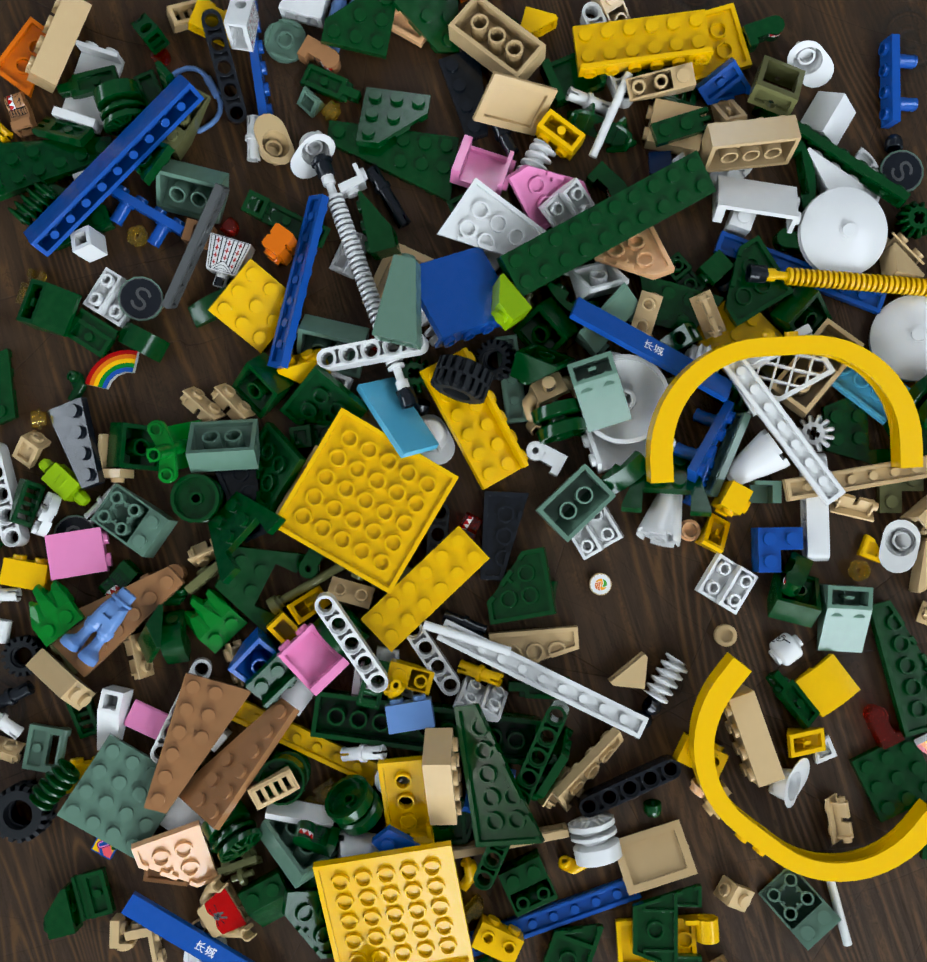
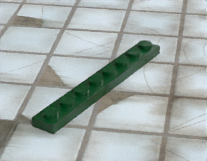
M756 105L751 113L757 118L780 116ZM797 120L802 137L801 140L807 149L810 147L820 151L824 158L830 162L837 163L841 170L857 177L865 188L897 209L907 201L911 194L906 191L905 187L893 183L887 179L885 174L876 172L865 161L856 159L850 155L848 150L839 148L828 137L819 135L809 125L802 124Z

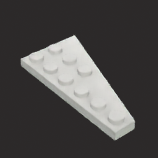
M475 178L437 235L504 255L541 235L546 230Z

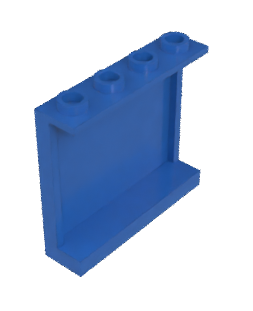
M474 247L420 264L421 308L438 337L434 345L435 348L442 346L447 348L454 345L457 341H468L477 334L482 333L485 335L492 332L495 328H502L491 314L492 288L498 276L483 249Z

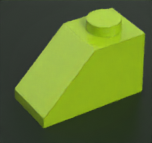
M503 273L492 288L491 314L495 321L506 331L523 320L532 307Z

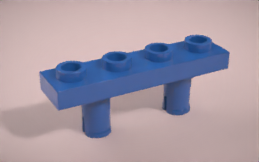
M900 34L889 35L880 43L878 54L880 55V68L878 72L880 77L879 119L883 129H889L901 121V111L914 112L918 108L919 103L917 98L901 97L900 68H915L918 63V56L900 54Z
M121 184L110 194L119 202L109 218L117 225L122 227L131 210H136L156 222L157 225L147 240L156 248H160L168 232H173L182 237L186 223L177 217H174L172 220L166 216V211L158 206H155V208L147 205L149 202L139 195L133 197L129 194L130 190Z
M726 400L716 415L699 408L696 409L693 421L710 427L699 448L695 449L678 442L673 452V455L691 462L687 468V480L696 483L699 476H704L708 466L706 464L708 459H713L717 451L716 445L718 441H723L727 432V425H731L735 419L736 412H733L734 402Z

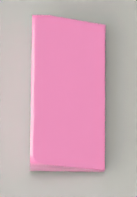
M136 699L125 719L124 725L156 740L168 713Z

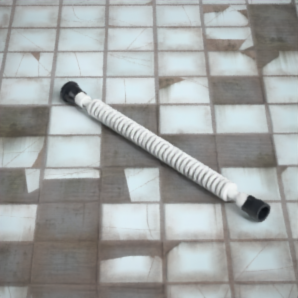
M321 153L313 158L311 166L315 169L318 179L322 181L324 188H327L329 194L328 207L336 224L337 232L373 328L381 298L379 293H377L376 284L366 261L367 259L364 256L365 254L347 209L344 196L340 192L337 193L332 157ZM397 344L391 345V353H394L399 349V347L396 346ZM403 359L388 361L385 364L388 367V372H393L397 381L395 385L398 390L396 394L401 408L407 409L419 404L413 386L410 387L408 379L404 377L402 368L405 367V364L402 362Z

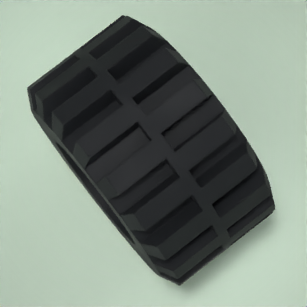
M446 354L440 356L430 383L438 392L449 398L468 404H482L486 399L494 376L485 366L474 360L459 355Z
M22 780L0 793L1 838L8 837V841L12 843L17 840V843L28 842L45 831L53 823L52 820L57 814L53 811L57 809V803L54 804L50 811H43L36 807L29 799V795L34 794L32 787L39 785V783L36 784V780ZM18 800L26 802L31 807V821H26L18 815L16 810Z

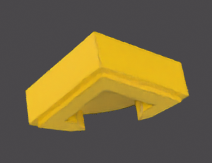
M864 534L857 555L880 563L879 547L876 540L870 535Z

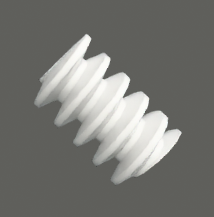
M534 138V142L529 146L530 150L525 152V157L521 159V165L517 166L516 170L525 164L547 170L543 164L551 165L552 161L548 156L555 157L556 153L546 142Z
M666 652L665 655L669 661H660L664 668L656 667L659 676L651 675L654 683L647 682L646 685L650 690L643 691L661 703L668 704L669 701L665 695L673 696L670 687L677 689L678 685L675 683V680H683L679 673L687 674L688 671L684 667L686 664Z

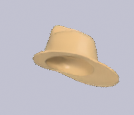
M272 114L258 116L254 122L253 129L262 159L274 166L285 165L291 162L295 150L284 123Z

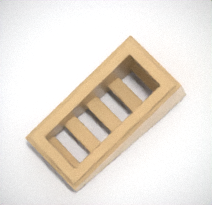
M197 0L181 2L166 7V15L173 33L188 30V22ZM185 12L188 13L189 18L185 17Z
M287 765L248 788L247 792L258 811L300 789V786ZM285 776L290 784L288 786H285L282 780ZM276 781L281 787V790L278 792L273 784ZM268 785L273 793L270 797L264 788ZM260 790L265 800L260 801L256 791Z

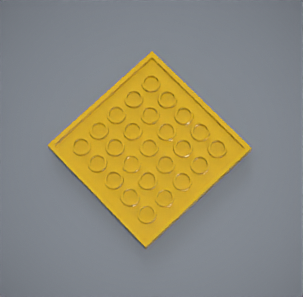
M341 407L279 511L278 515L284 517L286 521L278 530L390 594L459 477L420 453L400 458L384 432Z
M451 840L313 863V872L335 962H474Z

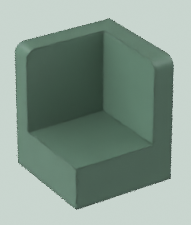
M753 480L749 482V489L754 491L749 499L751 503H782V481Z

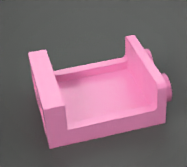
M464 135L451 169L450 183L468 188L473 180L477 178L501 196L502 190L507 191L509 185L508 174L514 172L517 162L513 160L515 152L510 150L508 157L472 146L473 137Z
M101 527L44 536L51 580L110 571L109 566H113L112 555L107 553L106 544H109V535Z
M304 623L295 631L296 637L291 641L287 639L277 648L280 652L276 655L317 696L350 663L323 639L312 623L308 625Z

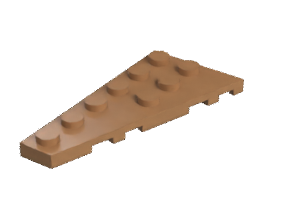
M168 566L126 586L125 588L137 598L131 604L132 609L128 611L123 622L114 633V637L101 647L99 661L94 667H90L82 662L77 656L79 652H72L60 643L61 638L52 645L83 677H87L153 614L159 604L166 602L185 581L171 566ZM113 593L79 608L86 618L67 633H77L84 626L87 616L92 615L103 602L112 597ZM96 631L88 638L81 650L96 637Z
M186 672L144 808L165 814L168 812L251 692L247 688Z
M280 698L194 774L178 797L213 829L220 830L299 713V710L286 700Z

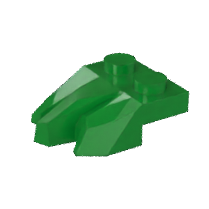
M54 580L51 584L50 591L40 584L36 585L32 590L37 602H29L31 627L46 647L52 645L86 618L74 603L76 599L57 580Z
M208 588L205 592L207 595L206 599L191 595L189 602L195 610H187L184 612L188 626L196 637L216 654L247 624V619L235 610L223 595Z

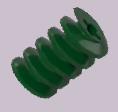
M41 178V185L33 182L35 191L29 188L26 189L29 197L20 195L23 201L22 204L14 201L16 210L10 207L7 208L24 225L30 226L34 222L32 218L37 219L40 216L38 211L43 213L46 210L45 206L49 207L52 204L51 199L55 201L58 198L57 193Z
M64 758L58 760L59 766L53 765L51 767L52 772L48 771L45 773L46 779L41 778L38 781L39 785L32 787L34 794H30L29 799L36 807L43 811H50L54 804L60 801V797H63L66 791L70 790L73 784L79 781L80 773L78 769Z

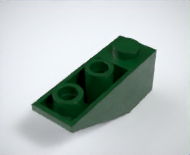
M358 191L359 200H356L359 213H362L363 220L360 223L363 233L367 236V241H365L367 253L371 254L375 260L391 257L394 254H401L396 231L361 191Z

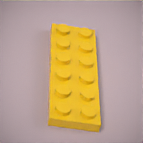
M458 526L393 588L390 594L387 593L372 607L361 620L392 652L490 558Z

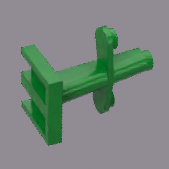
M202 419L167 426L162 420H154L148 424L147 432L156 446L146 449V456L149 463L159 461L158 478L163 483L174 482L178 478V469L189 467L185 452L191 422H202ZM152 450L157 451L158 458L153 459L151 457Z

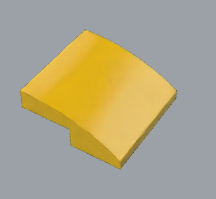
M828 654L815 667L808 668L794 680L820 712V717L831 713L861 690L834 654Z

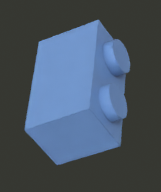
M425 693L413 695L412 699L403 700V697L389 699L390 702L385 705L389 734L435 727L432 697H426Z

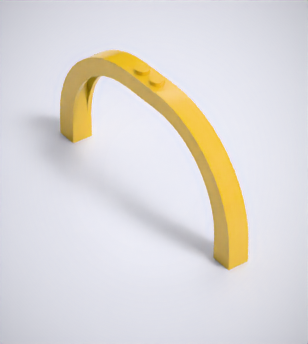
M798 331L784 332V337H776V333H761V338L724 344L706 352L688 364L671 381L656 405L648 428L645 458L646 482L651 484L674 482L673 441L678 419L685 404L697 387L713 373L729 364L747 358L816 355L836 360L857 372L873 388L885 410L890 430L891 467H923L922 428L916 406L907 387L887 363L866 348L836 337L822 335L798 336Z
M729 652L725 654L706 679L697 696L689 727V753L696 780L703 794L717 815L736 832L734 835L741 842L746 844L748 841L753 845V850L760 856L767 855L773 861L792 872L812 879L833 882L857 881L886 873L908 861L927 844V803L920 798L903 819L886 835L865 847L843 853H817L795 847L777 837L735 805L726 795L717 774L714 756L715 735L727 703L752 671Z

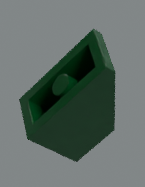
M72 882L67 883L59 891L44 917L43 928L48 934L49 940L75 934L83 926Z

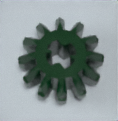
M912 201L909 205L905 204L901 207V211L895 216L898 221L894 225L900 226L899 232H905L907 239L913 237L914 240H917L921 236H926L927 209L925 208V202L917 204L916 201Z
M420 356L416 357V362H413L412 357H409V364L402 361L405 364L402 371L404 377L408 379L410 387H417L418 393H421V385L426 389L428 388L420 373H418V379L415 377L410 379V372L422 371L428 366L429 362L425 360L420 364Z

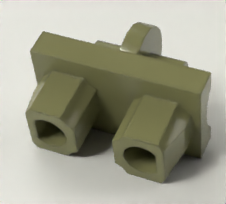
M254 846L241 855L242 860L236 862L234 859L227 863L220 862L221 867L217 868L218 875L223 874L226 876L237 872L236 875L231 876L232 883L239 881L241 886L248 885V877L254 876V870L246 871V868L263 863L262 856L257 855Z

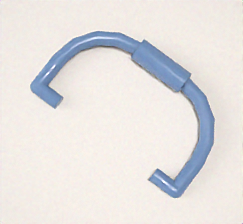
M186 65L171 72L173 76L176 77L186 71L199 73L218 103L215 117L205 125L199 126L197 133L201 134L219 121L223 113V101L220 90L211 75H208L199 67Z

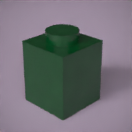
M719 249L699 267L696 274L705 286L708 285L711 288L734 264Z

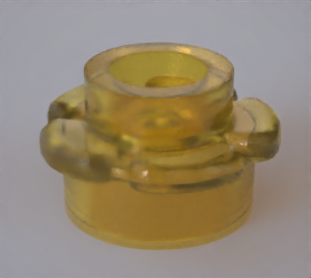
M331 100L324 107L321 114L325 117L326 121L330 119L335 121L341 114L340 104H336Z
M132 226L127 231V241L131 245L134 244L136 247H140L147 243L149 235L143 226Z
M40 408L31 411L32 428L42 430L43 425H47L46 412H41Z
M860 560L851 562L848 574L850 577H853V580L860 582L869 577L871 569L867 562Z

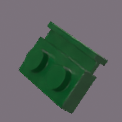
M81 308L78 316H75L67 337L100 358H103L113 346L116 337L120 335V331Z
M105 866L71 877L82 922L87 919L112 914L116 911Z

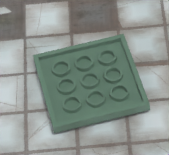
M110 733L57 813V816L134 858L131 844L152 837L166 815L162 812L144 808L157 763L152 761L151 756Z

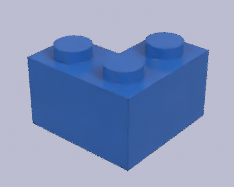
M803 527L751 528L752 572L780 573L782 572L781 550H803Z

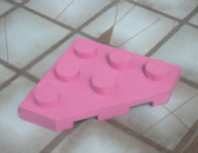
M526 164L507 176L525 215L545 230L551 225L538 207L554 192L574 178ZM578 179L584 187V189L586 190V192L588 193V195L590 196L584 181Z

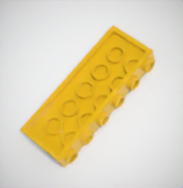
M705 9L572 27L578 77L586 79L602 74L614 76L619 72L625 71L636 73L648 68L659 70L664 66L672 65L674 67L690 62L700 65L709 61L714 53V49L710 47Z
M467 347L453 354L476 361L473 353L468 351ZM437 363L419 372L482 490L529 466L527 462L528 456L519 447L517 435L509 428L507 417L499 409L493 391L488 390L486 399L482 404L463 403L441 394L431 385L430 381Z

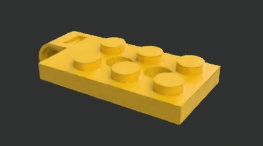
M423 755L385 760L378 759L377 766L386 827L390 824L406 834L410 833L413 840L421 845L434 843L433 825H430L423 779ZM404 776L409 779V782L401 784L397 779ZM409 797L412 802L410 804H403L400 799Z
M713 914L678 915V953H697L696 941L705 945L719 943L718 917ZM632 918L615 919L617 961L654 962L633 954Z

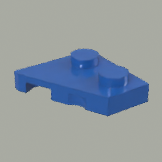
M731 57L696 85V89L707 105H711L721 100L734 99V96L745 93L749 95L751 86L736 60Z

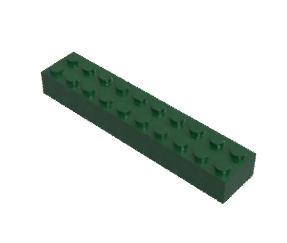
M696 150L507 252L496 260L506 277L521 295L525 296L716 192V189Z
M324 688L316 696L310 737L370 745H385L386 747L423 752L425 729L389 734L385 705L390 702L388 696L382 695L378 710L356 705L358 695L351 694L352 691ZM363 696L364 699H369L375 701L376 698L370 696ZM432 702L435 716V727L433 728H453L454 737H458L453 705ZM502 712L499 722H487L507 763L523 765L542 721L540 716ZM458 737V752L456 753H460V757H462ZM538 750L534 751V754H535L536 757H537Z

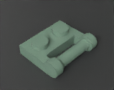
M31 723L22 769L45 773L48 771L52 772L51 767L53 765L59 766L58 760L65 758L68 737L71 736L72 728ZM53 735L59 736L55 761L54 764H48Z

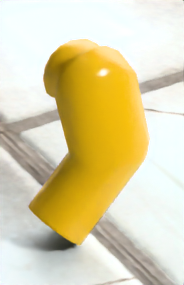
M561 856L558 860L560 869L570 874H577L586 869L585 867L578 866L576 860L569 856Z
M464 857L461 860L465 876L459 883L460 888L465 892L474 883L473 878L477 870V863L471 857Z

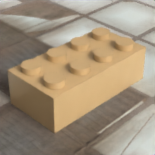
M84 0L55 1L51 11L55 16L49 15L42 31L46 36L40 35L34 49L37 56L31 55L25 70L29 74L27 81L53 94L92 7L90 3Z
M470 0L448 25L449 40L492 73L496 71L528 80L545 60L546 44L487 0Z
M796 115L713 122L706 126L698 153L708 173L786 165L789 163L802 137Z
M829 318L813 334L840 338L862 347L865 345ZM798 357L795 368L808 371L811 360ZM793 358V360L788 364L789 367H792L793 362H794V358ZM828 358L835 369V373L781 401V403L804 419L846 369L847 366L845 364ZM813 362L811 372L822 374L827 371L824 363ZM784 369L777 380L788 382L791 371ZM793 372L790 383L801 385L805 383L807 375ZM773 383L771 393L781 396L785 393L786 386Z
M741 684L723 711L727 718L725 726L728 733L733 735L735 741L732 742L733 749L737 756L740 755L742 763L739 764L742 774L760 788L783 780L785 776L755 691Z
M425 728L422 771L430 825H457L458 815H462V801H460V798L463 797L461 768H457L460 767V753H456L458 752V737H454L453 728Z

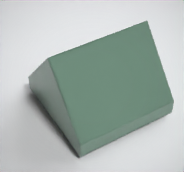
M306 86L303 87L297 105L310 117L314 118L325 104Z

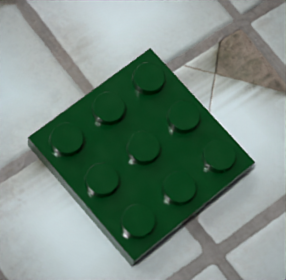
M900 734L849 759L880 822H884L911 809L919 798L924 802L927 801V763L921 750L914 742V736L902 737Z

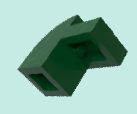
M128 321L121 329L117 340L159 363L170 345L165 340Z
M185 610L163 613L161 652L168 665L190 661L191 641L186 634Z

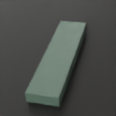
M517 334L495 337L496 340L512 344L514 346L512 349L519 350ZM497 351L498 367H500L502 354ZM508 374L509 378L500 380L507 424L528 422L522 406V400L525 397L524 385Z
M736 413L733 423L729 424L726 435L714 459V468L711 471V476H709V481L705 488L707 496L718 497L751 415Z

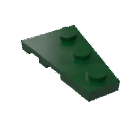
M161 142L137 166L136 172L150 186L163 166L170 161L171 155L175 150L169 144Z

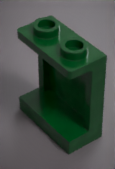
M575 52L552 62L547 58L539 67V72L545 85L557 88L558 90L553 100L555 109L573 103L565 100L570 86L585 93L592 92L595 94L604 90L607 81L606 74L597 75L591 79L578 77Z

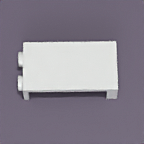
M88 40L85 42L76 41L75 44L80 49L81 54L74 74L115 65L120 78L125 62L117 50L106 47V49L101 48ZM93 96L83 99L65 98L62 108L53 107L51 114L56 119L92 127L95 134L101 135L103 129V122L100 118L101 112L98 111Z
M718 175L714 186L716 192L712 193V222L721 223L727 209L786 218L787 233L792 234L795 225H799L801 212L798 211L800 197L797 195V187Z
M588 430L581 436L584 447L589 448L591 453L588 454L590 465L596 468L598 474L609 471L615 464L621 466L635 451L640 452L646 458L647 439L634 444H615L600 438L594 432H588ZM674 438V441H673V452H674V448H675V446H676V440H675V438Z

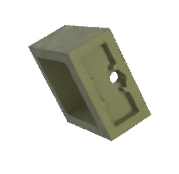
M765 55L756 71L747 102L778 115H790L799 100L806 71ZM763 79L772 81L774 83L792 89V92L775 86L773 84H770L768 82L763 81Z

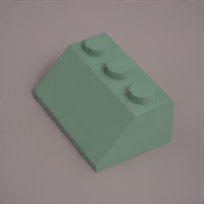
M170 159L156 176V206L167 212L200 219L215 183L229 188V173ZM227 198L215 222L216 224H220L222 221Z
M623 283L600 309L624 322L628 321L631 323L638 300L630 288ZM585 326L574 339L591 356H595L597 353H604L610 346L607 344L609 341L607 338Z
M305 314L298 328L297 354L307 349H324L368 340L370 328ZM351 351L348 353V361L354 359L355 351ZM333 355L327 357L329 364L333 362ZM363 366L335 372L360 378Z
M258 419L191 422L185 452L191 473L259 469L260 441Z
M583 464L535 511L568 543L616 495L586 464Z
M265 819L259 828L262 833L261 841L295 889L314 877V862L333 859L338 854L335 849L329 858L301 848L293 842L297 824Z

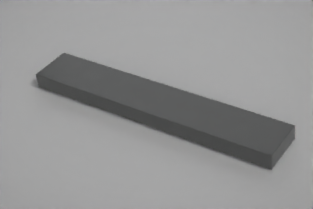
M215 183L161 304L166 309L178 307L223 207L230 188L222 184Z

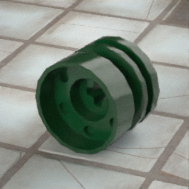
M116 78L99 84L92 93L97 109L101 112L100 118L103 122L104 130L109 135L119 136L146 108L142 102L143 98L138 83L133 79Z
M289 747L274 751L260 769L257 783L287 765L289 766L300 789L272 803L278 806L295 802L303 793L311 776V764L307 756ZM286 776L283 777L282 780L285 786L290 785ZM277 781L274 782L273 784L277 792L280 791L281 787ZM269 785L264 787L269 797L273 795Z
M240 800L220 830L213 829L206 821L201 826L209 843H214L213 850L215 853H218L217 857L221 863H227L240 857L255 846L262 837L260 829L256 828L255 821L249 820L250 813Z

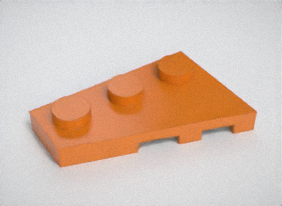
M31 16L0 56V76L29 98L32 97L35 84L27 81L29 74L25 70L31 55L37 56L34 49L40 35L46 36L42 32L44 26Z

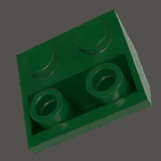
M31 278L16 320L34 329L67 337L82 296L51 283Z
M537 848L502 864L498 877L517 917L558 898L548 870Z

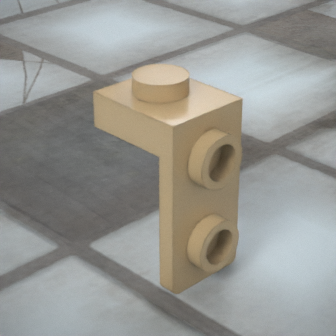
M99 434L98 452L104 478L111 479V483H125V479H134V470L106 467L109 434Z
M132 921L124 931L125 941L148 937L152 962H166L167 954L165 948H162V937Z

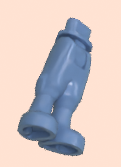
M122 587L117 594L113 593L112 597L103 602L92 615L87 616L84 626L77 633H67L60 639V643L68 650L79 652L78 658L90 667H94L97 664L101 647L114 637V633L123 622L128 611L132 609L131 604L137 598L125 587ZM96 631V637L81 650L88 638Z

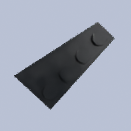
M465 51L439 59L438 63L464 135L473 137V141L487 137V124L476 122L472 119L484 94L481 64Z

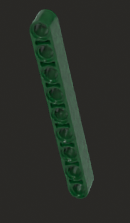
M555 700L550 704L516 779L521 792L526 795L527 805L531 801L569 715V707L564 701ZM552 710H561L563 717H555ZM543 730L552 731L554 737L547 738L543 734ZM539 750L543 752L545 758H537L534 751ZM525 772H533L536 778H528ZM511 845L486 847L473 878L474 884L478 889L488 890L492 887ZM490 853H496L499 859L491 857ZM481 873H487L490 878H484Z

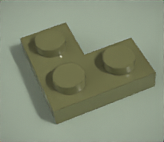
M924 479L877 486L876 502L879 503L877 513H902V491H924Z

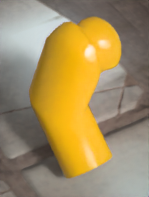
M393 680L388 684L383 693L389 699H395L405 690V684L399 680Z

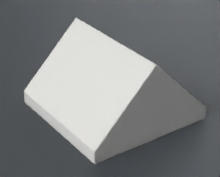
M818 91L800 122L809 125L819 135L828 137L837 146L855 116L856 111L845 93Z
M600 262L576 267L569 271L576 298L580 297L584 300L613 294L623 283L629 284V279L621 271Z

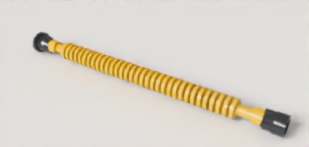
M748 264L745 271V280L751 283L765 284L766 281L784 280L785 285L927 296V278L788 267L785 271H777L776 268H767V265Z

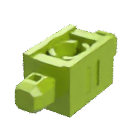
M46 458L40 461L38 464L39 468L45 473L41 480L64 501H75L82 506H86L91 501L90 496L84 491L85 489L81 488L75 473L65 464L54 463Z

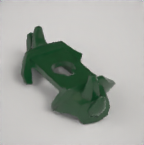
M595 103L590 104L586 109L567 111L568 122L583 133L594 138L597 137L598 133L594 125L603 123L605 117L595 113ZM623 117L617 123L612 122L604 140L605 143L610 145V147L606 148L607 153L626 152L628 148H632L638 143L637 140L632 138V133L627 129L626 117Z

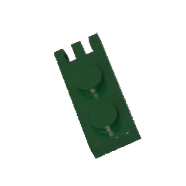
M708 107L651 123L650 130L656 148L704 133L707 126L704 123L710 122L711 117L710 115L701 117V115L709 112Z
M47 116L32 129L35 136L82 148L95 136L92 127Z

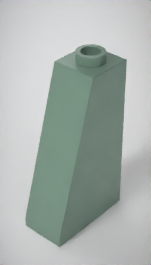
M394 254L372 335L379 341L421 350V266L415 259V256L411 254Z

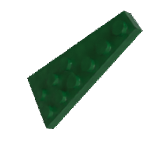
M329 120L327 135L334 140L336 149L350 156L353 155L369 165H377L383 172L410 185H415L425 190V192L443 199L445 202L451 200L453 183H450V175L458 152L459 137L406 131L397 138L394 136L385 141V145L378 149L356 146L359 124Z
M110 136L93 137L83 148L54 140L0 143V201L25 193L27 188L34 190L33 182L41 185L40 178L47 184H51L85 170L113 142Z
M885 600L874 603L870 623L901 736L910 737L927 732V656L921 652L917 646L916 639L910 635L904 626L905 622L892 602Z
M479 703L454 706L476 847L543 843L545 840Z

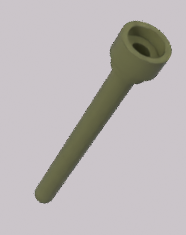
M335 564L284 595L271 596L266 599L270 611L276 615L283 610L286 603L345 568Z

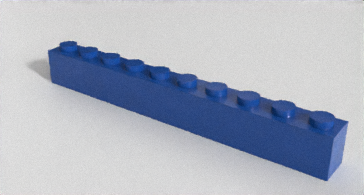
M179 74L23 232L29 243L46 257H49L205 98L186 78Z

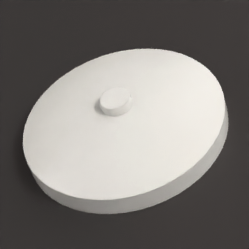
M837 187L821 193L806 206L798 225V244L803 257L815 270L862 273L873 266L880 258L887 242L888 226L881 206L871 195L853 187Z
M907 295L893 300L881 309L870 328L868 340L870 352L887 363L904 382L917 383L927 375V296Z
M631 354L615 355L613 359L632 419L593 432L611 443L634 444L647 439L653 412L659 399L668 387V383L656 365L640 356Z

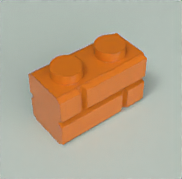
M275 223L270 230L271 234H267L262 241V245L265 248L264 253L277 266L280 263L287 266L293 259L292 255L295 254L298 241L293 233L281 224Z

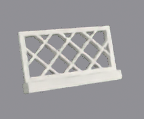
M809 324L795 330L798 331V336L813 335V330ZM793 355L795 358L792 367L779 364L781 356L747 358V361L754 370H757V374H759L760 367L764 365L775 367L772 378L761 375L759 377L764 381L770 382V391L773 383L786 386L783 395H774L780 403L835 373V369L828 358L823 356L815 357V355ZM798 357L811 360L808 371L795 368ZM813 362L824 363L827 371L822 374L811 372ZM777 368L791 371L788 382L774 379ZM793 372L807 375L805 383L801 385L790 383ZM736 387L753 417L756 416V412L753 410V408L747 402L745 397Z

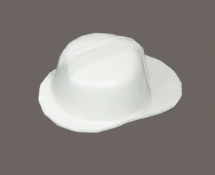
M798 41L787 56V64L806 71L803 84L807 87H820L826 84L833 75L834 64L832 59L816 41Z
M319 130L304 134L299 141L298 149L291 158L290 167L292 172L302 179L316 176V171L312 168L311 162L316 155L321 153L332 157L336 147L334 140L330 136L322 134Z
M426 414L421 416L439 443L436 449L421 454L438 465L447 463L455 452L454 440L442 419L436 415Z
M907 520L893 521L886 526L883 532L879 549V560L881 565L890 572L903 573L914 566L921 542V534L912 522Z
M801 758L793 769L782 768L785 779L769 785V793L784 800L787 808H791L794 805L797 795L807 781L810 771V763L807 758Z

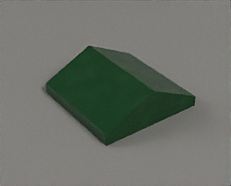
M162 604L157 606L137 639L147 663H152L161 649Z

